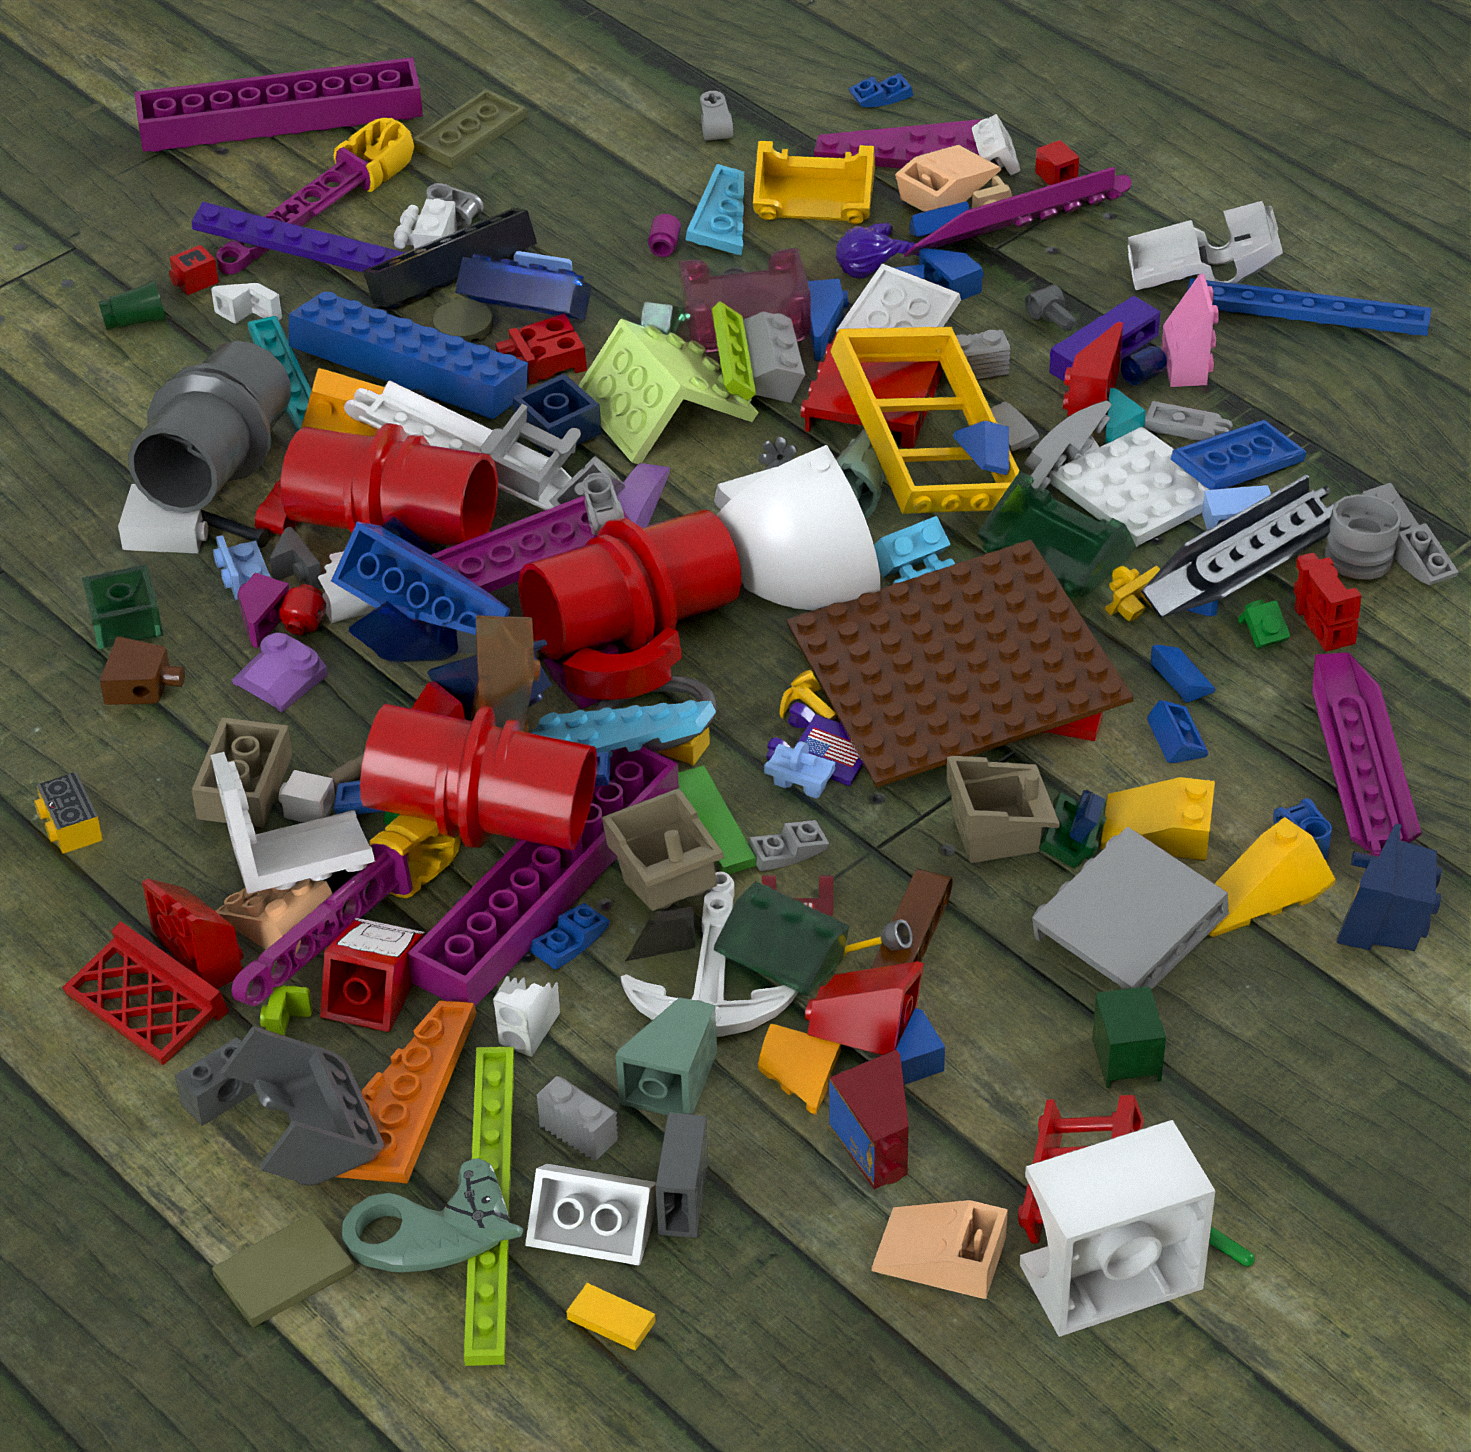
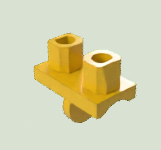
M1119 566L1112 572L1113 581L1109 584L1110 589L1114 591L1113 602L1105 607L1109 615L1112 616L1119 612L1129 622L1138 618L1146 608L1138 599L1143 597L1150 605L1141 590L1159 572V567L1155 566L1140 576L1135 568L1129 570L1125 566Z

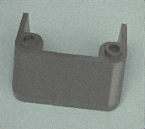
M253 1026L221 1069L223 1076L254 1085L260 1103L270 1110L278 1109L285 1111L291 1122L260 1164V1168L264 1172L295 1180L301 1185H317L374 1160L384 1147L383 1140L349 1065L342 1057L330 1050Z

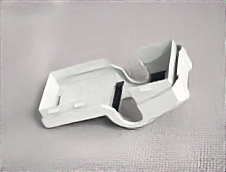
M1263 201L1223 211L1230 232V241L1222 247L1211 246L1207 241L1205 232L1194 228L1192 220L1128 237V257L1135 289L1150 288L1169 281L1181 280L1195 274L1197 276L1204 274L1205 279L1209 281L1239 284L1245 278L1268 266L1283 254L1272 206H1264ZM1234 260L1237 274L1229 281L1217 280L1213 275L1211 266L1208 265L1226 264Z

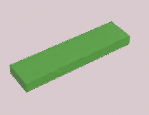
M705 766L679 772V789L694 807L698 818L723 851L724 858L715 861L719 870L732 874L755 867L756 857Z

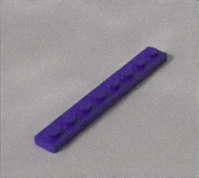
M206 202L201 203L192 219V229L359 272L406 253Z

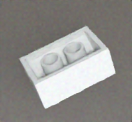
M545 1164L536 1168L525 1246L640 1265L654 1221L656 1182L552 1164Z

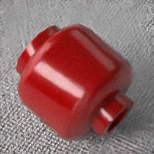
M302 584L299 587L291 588L286 593L279 609V618L285 624L286 630L292 634L312 633L318 629L325 614L327 603L320 590L311 585Z

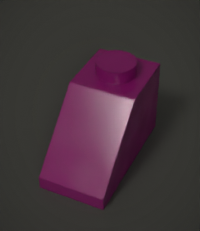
M256 572L246 583L241 585L237 599L251 645L258 648L262 640L281 621L279 609L286 593L289 591V583Z

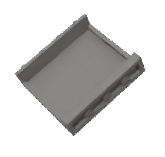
M1126 827L1118 836H1113L1107 842L1105 849L1095 858L1089 859L1083 865L1080 873L1071 881H1066L1060 887L1056 896L1036 910L1032 918L1034 936L1038 941L1045 935L1049 936L1121 986V989L1148 986L1152 990L1229 914L1228 893L1131 828Z

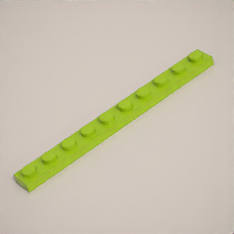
M514 1046L476 1047L472 1159H481L491 1164L510 1221ZM509 1239L501 1240L493 1248L468 1259L464 1339L465 1366L505 1365Z

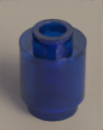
M1146 346L1122 359L1121 374L1129 383L1139 385L1161 374L1167 366V357L1160 347Z

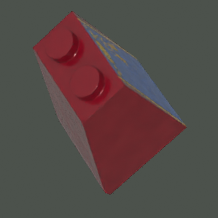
M893 1050L829 1078V1126L873 1189L886 1184L896 1183L906 1176L908 1172L909 1125L901 1058L897 1050Z

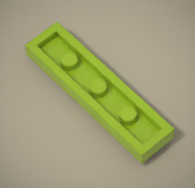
M719 301L712 308L724 379L723 384L728 392L733 395H739L748 401L756 394L743 317Z

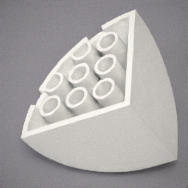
M827 445L788 461L761 476L733 497L717 514L728 529L736 547L741 569V582L744 584V588L764 599L796 609L814 611L833 603L858 599L864 593L880 591L879 566L868 525L847 478Z

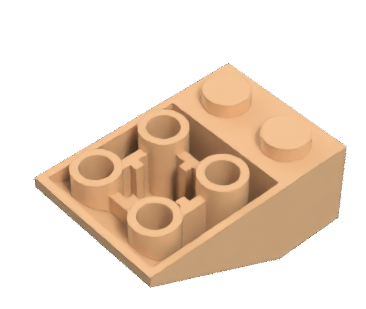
M960 145L914 157L895 176L901 200L926 212L967 201L973 196L974 191H978L1000 172L1001 167Z
M311 879L297 881V885L284 890H277L274 887L247 894L246 888H244L240 892L228 896L224 900V905L215 912L232 924L236 931L267 950L333 893L327 881H313ZM301 940L298 942L296 946L295 954L298 952L300 948Z
M971 1200L893 1207L872 1265V1271L986 1299L1006 1240L1008 1209Z

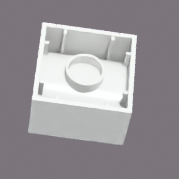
M1173 1120L1026 1166L1025 1177L1038 1204L1046 1231L1048 1246L1020 1255V1266L1059 1337L1203 1289L1215 1189Z

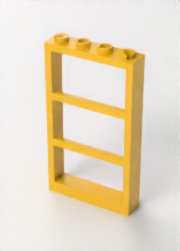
M952 327L848 328L838 330L830 352L902 514L1011 510L1018 508L1027 486L1010 450L1009 471L1007 475L991 472L996 483L915 486L904 462L973 459L962 447L898 449L882 412L962 410L969 426L982 421L997 423ZM940 361L956 397L876 399L860 363Z

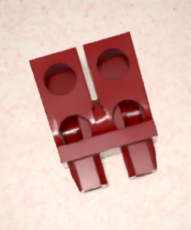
M565 313L524 326L519 330L517 327L509 329V339L495 343L496 352L513 355L516 359L528 363L527 381L529 385L538 383V378L547 379L556 372L573 368L575 373L587 371L585 346L576 331H574Z
M1315 553L1297 557L1296 567L1299 573L1293 590L1296 595V613L1299 616L1304 615L1306 624L1325 652L1356 644L1357 619L1359 618L1362 595L1356 588L1348 590L1338 579V571L1330 557L1319 560Z

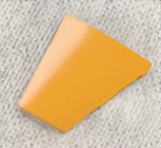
M770 1024L760 1052L758 1070L769 1079L778 1081L781 1089L789 1096L795 1093L806 1103V1110L817 1114L828 1091V1079L841 1053V1044L809 1036L804 1032Z

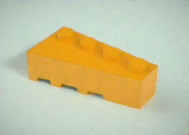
M318 368L301 429L303 427H311L374 437L378 429L350 417L345 413L344 406L350 399L355 400L353 395L359 388H364L367 391L370 390L380 395L385 387Z

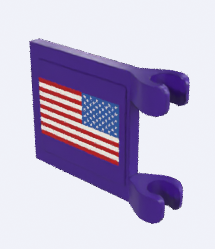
M794 703L789 710L791 716L788 719V723L795 728H806L798 742L802 741L809 745V754L835 762V771L829 779L851 786L863 763L841 723L815 714L802 703ZM772 738L767 745L769 749L766 754L767 760L769 761L772 758L778 744L790 746L780 738Z

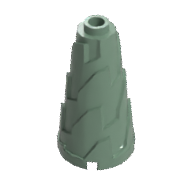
M863 429L856 439L850 441L846 449L836 458V461L847 478L865 519H867L877 507L882 493L881 485L885 474L865 429Z

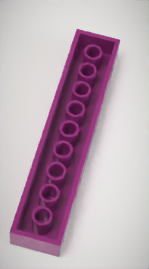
M413 57L134 92L143 152H157L177 147L188 148L193 145L217 144L232 140L243 141L248 138L273 137L288 133L299 134L303 131L328 130L343 126L354 127L380 118L409 120L414 117L423 116L420 85Z
M627 747L611 750L613 754L610 757L609 785L594 787L586 826L575 850L520 839L408 952L411 983L446 1001L474 1003V1006H476L531 949L532 940L545 934L559 919V916L565 913L617 858V855L608 847L602 817L678 789V763L644 747L631 752L628 751Z

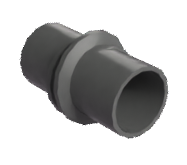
M234 341L222 344L202 364L184 367L168 379L155 392L147 411L148 425L135 438L128 453L129 472L137 488L149 501L165 510L189 513L199 511L210 503L228 481L247 478L260 468L271 447L270 430L285 413L291 400V382L284 366L271 352L254 343Z

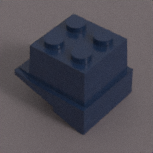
M505 625L493 632L504 652L497 653L495 649L432 668L427 672L432 681H436L462 703L465 720L473 721L482 705L494 708L496 726L498 724L504 726L507 720L516 719L519 716L518 709L524 705L530 707L543 699L544 695L542 692L552 685L534 654L545 645H548L545 639L518 647Z
M1396 823L1379 857L1354 851L1351 865L1366 868L1337 935L1336 943L1370 950L1374 944L1415 951L1420 938H1426L1428 935L1431 914L1436 915L1440 907L1441 894L1436 893V888L1441 879L1442 868L1437 866V851L1400 841V828L1402 825Z

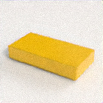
M586 1283L566 1311L567 1320L635 1351L656 1322L655 1313L589 1283Z

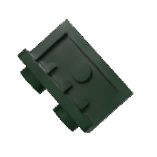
M1060 792L1052 804L1060 823L1059 828L1045 827L1039 849L1075 869L1084 858L1089 860L1098 847L1099 841L1095 840L1106 821V817L1103 815L1106 802L1104 801L1097 825L1080 843L1072 839L1069 834L1079 802Z

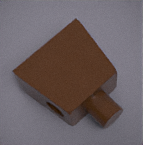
M116 637L100 678L104 704H155L160 701L165 686H183L185 670L184 667L170 666L167 649L163 646Z

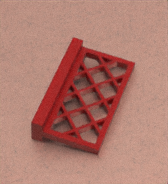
M120 921L111 930L114 938L62 988L65 994L162 1065H165L212 1018L220 1021L229 1010L218 989ZM116 952L124 957L123 967L105 969L106 962ZM141 973L148 975V984L130 987V975ZM123 976V988L105 990L106 978ZM98 980V991L89 993L78 991L86 981ZM156 992H173V1002L154 1004ZM148 994L147 1006L129 1008V996ZM122 997V1009L104 1010V1000ZM195 1008L200 1012L192 1021L179 1022L180 1010ZM173 1012L172 1024L154 1026V1014ZM147 1015V1027L137 1029L128 1027L129 1018ZM172 1033V1040L162 1050L153 1045L154 1036Z

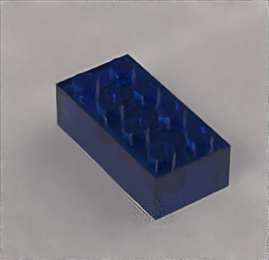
M473 254L472 259L462 257L455 293L469 300L555 316L565 313L567 318L586 320L592 285L583 281L584 276L577 275L575 271L559 268L558 273H556L555 271L548 270V267L538 264H530L529 268H527V266L519 265L517 261L501 259V263H499L498 261L490 260L491 257Z

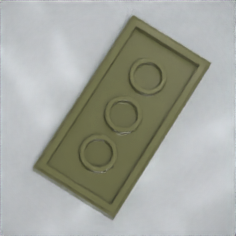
M485 89L412 138L414 150L453 169L527 118L528 110L511 100Z

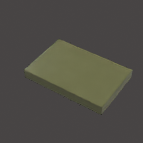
M313 1212L212 1267V1271L216 1280L253 1328L354 1272L355 1268L354 1262Z

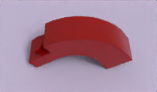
M667 627L644 647L625 654H606L587 647L580 649L563 663L567 691L592 699L616 700L636 697L660 688L672 680L670 668L682 658L678 631Z

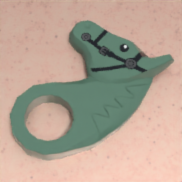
M472 1159L464 1162L460 1167L457 1191L442 1211L425 1208L407 1198L392 1193L372 1195L352 1207L342 1224V1240L357 1263L391 1272H413L441 1268L465 1261L493 1248L501 1240L522 1236L523 1228L509 1223L508 1211L491 1164L481 1159ZM384 1216H395L402 1219L400 1229L389 1240L378 1244H368L360 1240L363 1230L375 1219Z

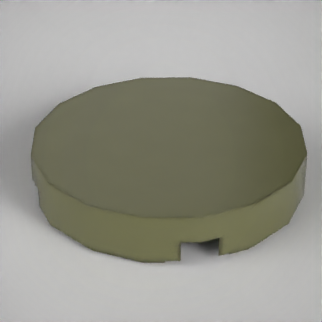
M461 299L450 301L440 306L434 312L432 319L433 328L439 332L450 336H459L472 343V339L478 337L479 340L484 339L491 332L493 326L490 309L483 303L474 300Z

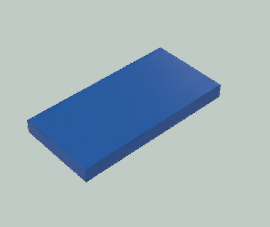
M1262 420L1172 451L1170 460L1206 488L1215 490L1224 489L1303 462L1306 451L1267 421Z

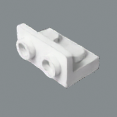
M997 114L981 120L972 127L979 156L988 161L995 158L999 167L1005 166L1010 176L1021 171L1012 139Z

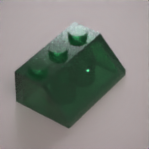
M755 881L737 899L714 944L713 951L808 996L842 961L849 925Z

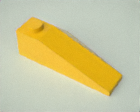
M1286 817L1261 834L1216 881L1215 885L1228 893L1229 914L1208 935L1213 938L1249 925L1251 919L1266 913H1270L1271 916L1282 913L1283 907L1297 902L1301 906L1310 903L1332 887L1336 879L1312 835Z

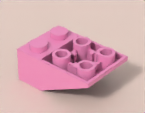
M1199 274L1163 324L1161 350L1170 387L1207 385L1208 372H1213L1214 362L1210 351L1211 348L1216 347V334L1213 324L1218 323L1217 305H1212L1213 288L1212 286H1207L1204 274Z

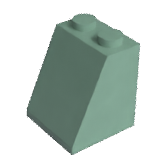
M679 997L617 1051L616 1070L619 1105L668 1115V1113H694L717 1055L715 1005L700 1000Z

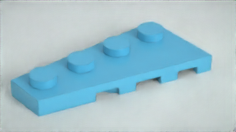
M719 164L716 165L687 229L685 240L697 243L698 245L742 255L744 171Z

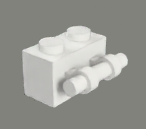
M426 199L420 215H418L419 208L415 205H410L402 213L400 218L401 225L395 230L394 246L398 249H403L405 245H414L415 249L456 232L455 202L441 199Z

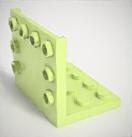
M620 319L578 386L600 404L602 429L632 463L639 464L643 462L683 399L753 422L759 412L750 403L752 399L746 401L739 395H733L727 391L723 384V374L720 371L721 365L705 354L706 349L701 344L693 340L689 343L685 342L674 333L665 335L651 325L643 327Z

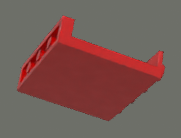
M835 338L832 343L827 344L825 361L820 362L818 365L817 380L811 381L808 400L804 399L802 402L801 418H805V431L810 432L815 418L863 426L830 352ZM940 361L860 363L876 399L934 398L943 375ZM928 411L882 412L890 431L902 432L901 447L914 449Z

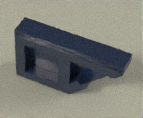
M1087 789L1082 792L1069 833L1072 839L1080 843L1097 825L1105 800Z

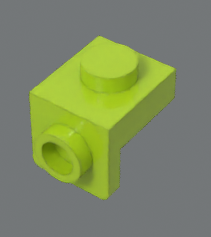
M298 986L273 987V993L270 995L268 1005H263L261 1008V1027H266L268 1031L285 1036L290 1016L310 1017L313 1009L309 988Z

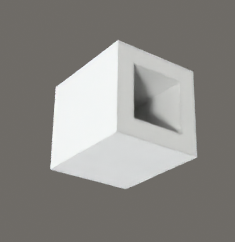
M294 770L288 782H284L279 791V802L283 806L284 818L308 822L328 817L335 804L333 778Z

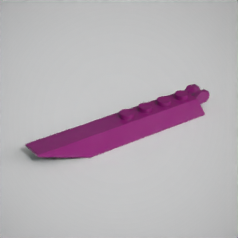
M1110 167L966 210L916 243L904 254V257L918 254L919 250L923 248L935 249L1016 224L1017 228L1023 227L1033 222V219L1040 217L1041 220H1046L1057 215V211L1065 209L1066 213L1075 211L1082 207L1083 203L1089 202L1090 205H1095L1106 199L1109 201L1118 199L1124 192L1130 189L1132 184L1130 177L1124 174L1115 176V168Z
M1349 653L1315 654L1312 694L1350 839L1366 851H1369V855L1379 857L1395 823L1402 825L1400 828V841L1410 843L1421 836V829L1380 685Z

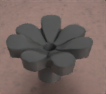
M778 437L776 444L772 441H765L762 447L767 453L760 454L759 461L762 464L768 463L765 470L779 467L795 459L793 455L798 450L795 445L787 446L786 438Z

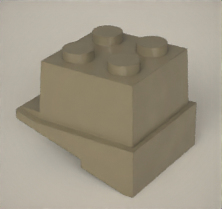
M947 757L946 781L952 795V815L970 864L1039 852L1042 827L1059 828L1060 823L1036 764L988 762L986 757Z
M679 788L602 817L607 844L617 855L624 883L652 911L668 908L674 902L687 897L699 896L705 890L717 886L714 862L724 858L723 851L700 821L696 810Z

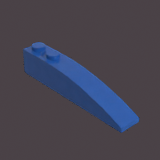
M356 523L331 579L332 583L380 611L425 621L497 640L493 632L505 624L511 611L510 608L454 569L383 527L374 524Z

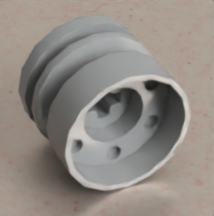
M1359 494L1343 497L1335 503L1332 509L1329 525L1330 533L1327 537V545L1324 552L1325 558L1330 557L1338 573L1343 576L1368 580L1382 577L1390 571L1393 565V555L1396 550L1395 542L1401 525L1400 512L1393 504L1379 497Z

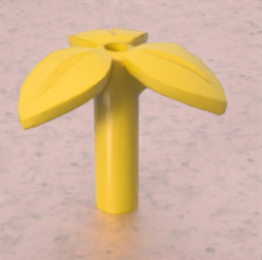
M807 670L797 676L791 683L792 687L787 689L782 696L780 702V717L784 719L789 704L794 699H801L816 714L834 720L837 716L834 710L813 693L820 690L821 687L811 670Z

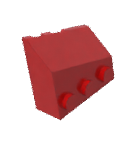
M152 879L142 881L151 930L172 956L216 989L234 981L238 973L242 971L240 960L244 959L243 952L237 943L235 927L185 887Z

